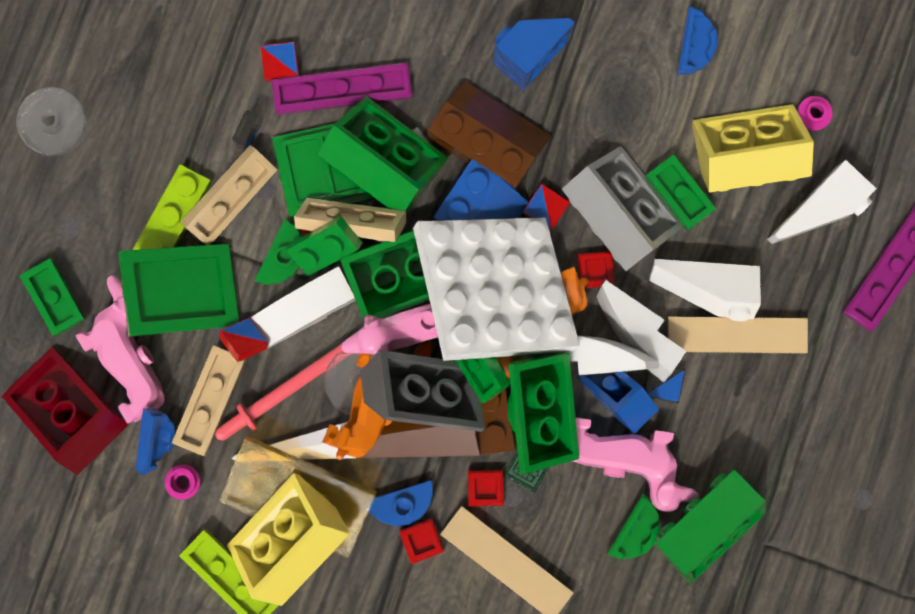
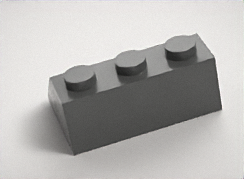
M380 350L360 370L364 403L384 420L479 432L485 430L481 401L456 361H444L443 359Z

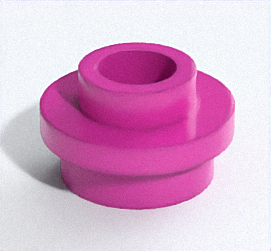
M819 96L806 98L797 110L805 127L810 131H819L825 128L830 123L833 114L829 102ZM813 107L818 108L821 112V117L814 118L810 113V109Z
M185 464L173 467L165 477L167 492L178 500H186L193 497L199 491L201 485L198 471L192 466ZM182 475L187 476L189 479V486L185 489L180 488L178 485V478Z

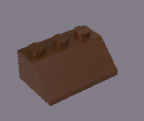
M466 81L446 101L427 130L429 140L467 164L473 159L501 177L515 191L551 138V135Z

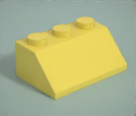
M793 104L692 120L700 171L709 192H723L734 188L761 186L766 183L785 180L793 181L798 178L812 176L814 141Z
M293 473L228 543L227 547L251 599L282 606L350 535V532L337 508L301 476Z

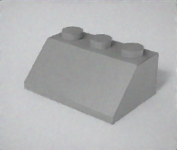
M622 146L588 165L562 188L572 206L581 213L590 225L591 230L599 236L610 250L612 257L621 264L625 271L683 228Z

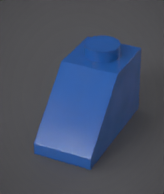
M625 372L577 376L578 380L598 401L634 434L659 410L643 387Z

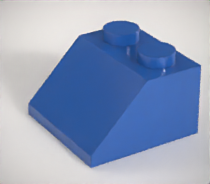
M570 18L519 20L513 28L507 25L495 39L497 45L493 50L495 51L493 64L524 91L569 42L575 22Z
M472 159L434 215L433 220L520 218L529 202L501 177Z

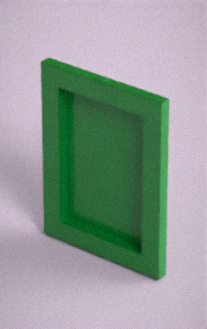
M334 124L272 137L280 172L279 179L282 181L290 218L295 216L306 198L350 204L376 199L318 155Z
M229 244L118 252L128 337L226 328L239 322Z

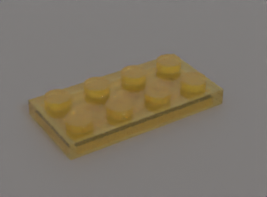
M246 436L219 502L254 516L293 473L298 474L337 508L350 535L334 552L349 558L377 492L250 436Z

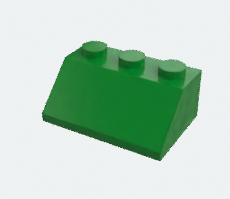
M367 96L332 126L318 152V155L332 167L338 169L360 188L383 203L386 208L406 212L417 202L449 159Z
M414 231L399 236L396 242L385 241L340 259L363 322L367 315L382 319L430 301Z
M557 352L514 357L509 364L520 474H527L578 460L579 448L569 353Z
M735 470L728 476L725 473L720 474L710 484L709 488L712 491L702 500L699 497L692 500L683 510L686 515L676 525L673 521L668 523L657 535L660 539L655 543L658 550L689 585L700 577L766 514V501Z

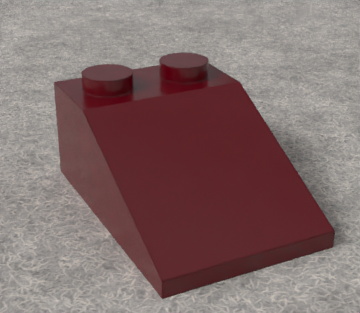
M53 347L1 396L52 458L76 475L83 471L128 426L127 422L110 403Z

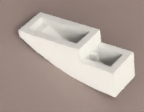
M337 267L279 299L252 316L251 319L269 342L268 348L320 322L327 318L328 315L356 300L340 267Z
M606 280L596 296L606 319L623 344L635 348L658 361L659 368L647 370L665 382L686 353V350L657 331L664 322V319Z
M577 335L580 346L575 351L560 352L569 353L570 362H578L579 375L659 368L658 361L649 355L620 342L600 337Z

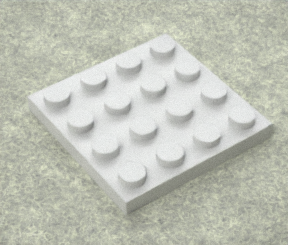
M546 218L418 221L413 227L444 361L571 352L580 346Z

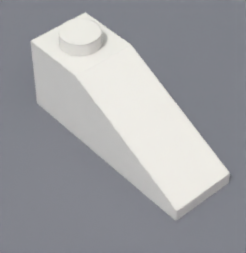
M845 160L831 171L767 240L773 244L844 219L853 213L859 216L872 203L869 196L876 188Z
M654 259L649 281L718 317H729L733 321L754 319L761 305L760 266Z

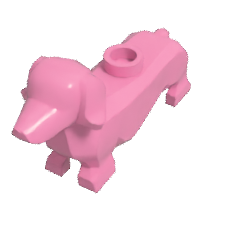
M112 274L107 279V286L114 303L98 313L90 332H81L75 336L84 351L87 352L91 349L97 351L102 365L126 388L127 396L131 403H122L117 407L126 422L132 423L142 420L143 408L159 409L165 399L161 383L150 365L154 362L151 352L145 345L138 346L133 336L128 337L122 282Z
M431 304L382 319L367 315L364 319V327L342 343V350L345 353L373 354L375 356L380 350L391 352L438 337Z
M576 418L579 459L572 462L603 468V475L624 478L625 472L642 475L649 483L652 504L661 511H674L678 509L681 503L691 502L699 497V494L694 489L680 486L675 482L677 463L667 445L673 440L674 433L655 430L654 434H650L649 440L641 435L634 434L598 437L596 434L586 433L588 428L591 427V420Z

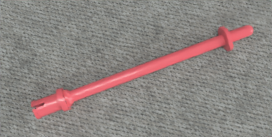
M430 301L425 302V303H423V304H420V305H418V306L412 307V308H410V309L404 310V311H408V310L415 309V308H418V307H421V306H424V305H428V304H430ZM341 343L248 408L239 403L236 405L239 414L216 430V438L221 441L226 440L246 425L254 431L257 429L255 419L351 353H345L342 350Z

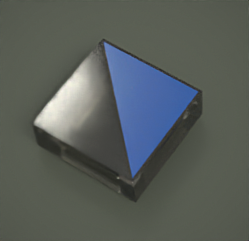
M249 110L244 112L232 138L237 148L245 151L250 145L252 146L263 122L258 114Z
M676 367L665 382L648 370L644 390L650 398L679 403L686 369Z

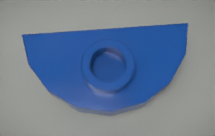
M691 6L687 9L677 75H691L702 70L713 58L718 45L716 28L713 27L711 21L702 10Z
M143 408L136 462V471L142 475L158 467L155 463L162 458L165 451L170 453L175 436L174 423L169 420L165 413L155 408Z
M432 480L364 502L370 513L380 522L392 526L409 525L420 519L429 508L433 495Z

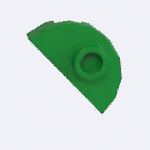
M284 219L254 280L257 283L265 285L282 283L294 277L300 269L286 249L291 242L300 238L301 235L295 226L286 219Z
M643 493L606 552L607 555L618 559H632L647 553L656 543L657 535L660 532L659 515L652 501Z

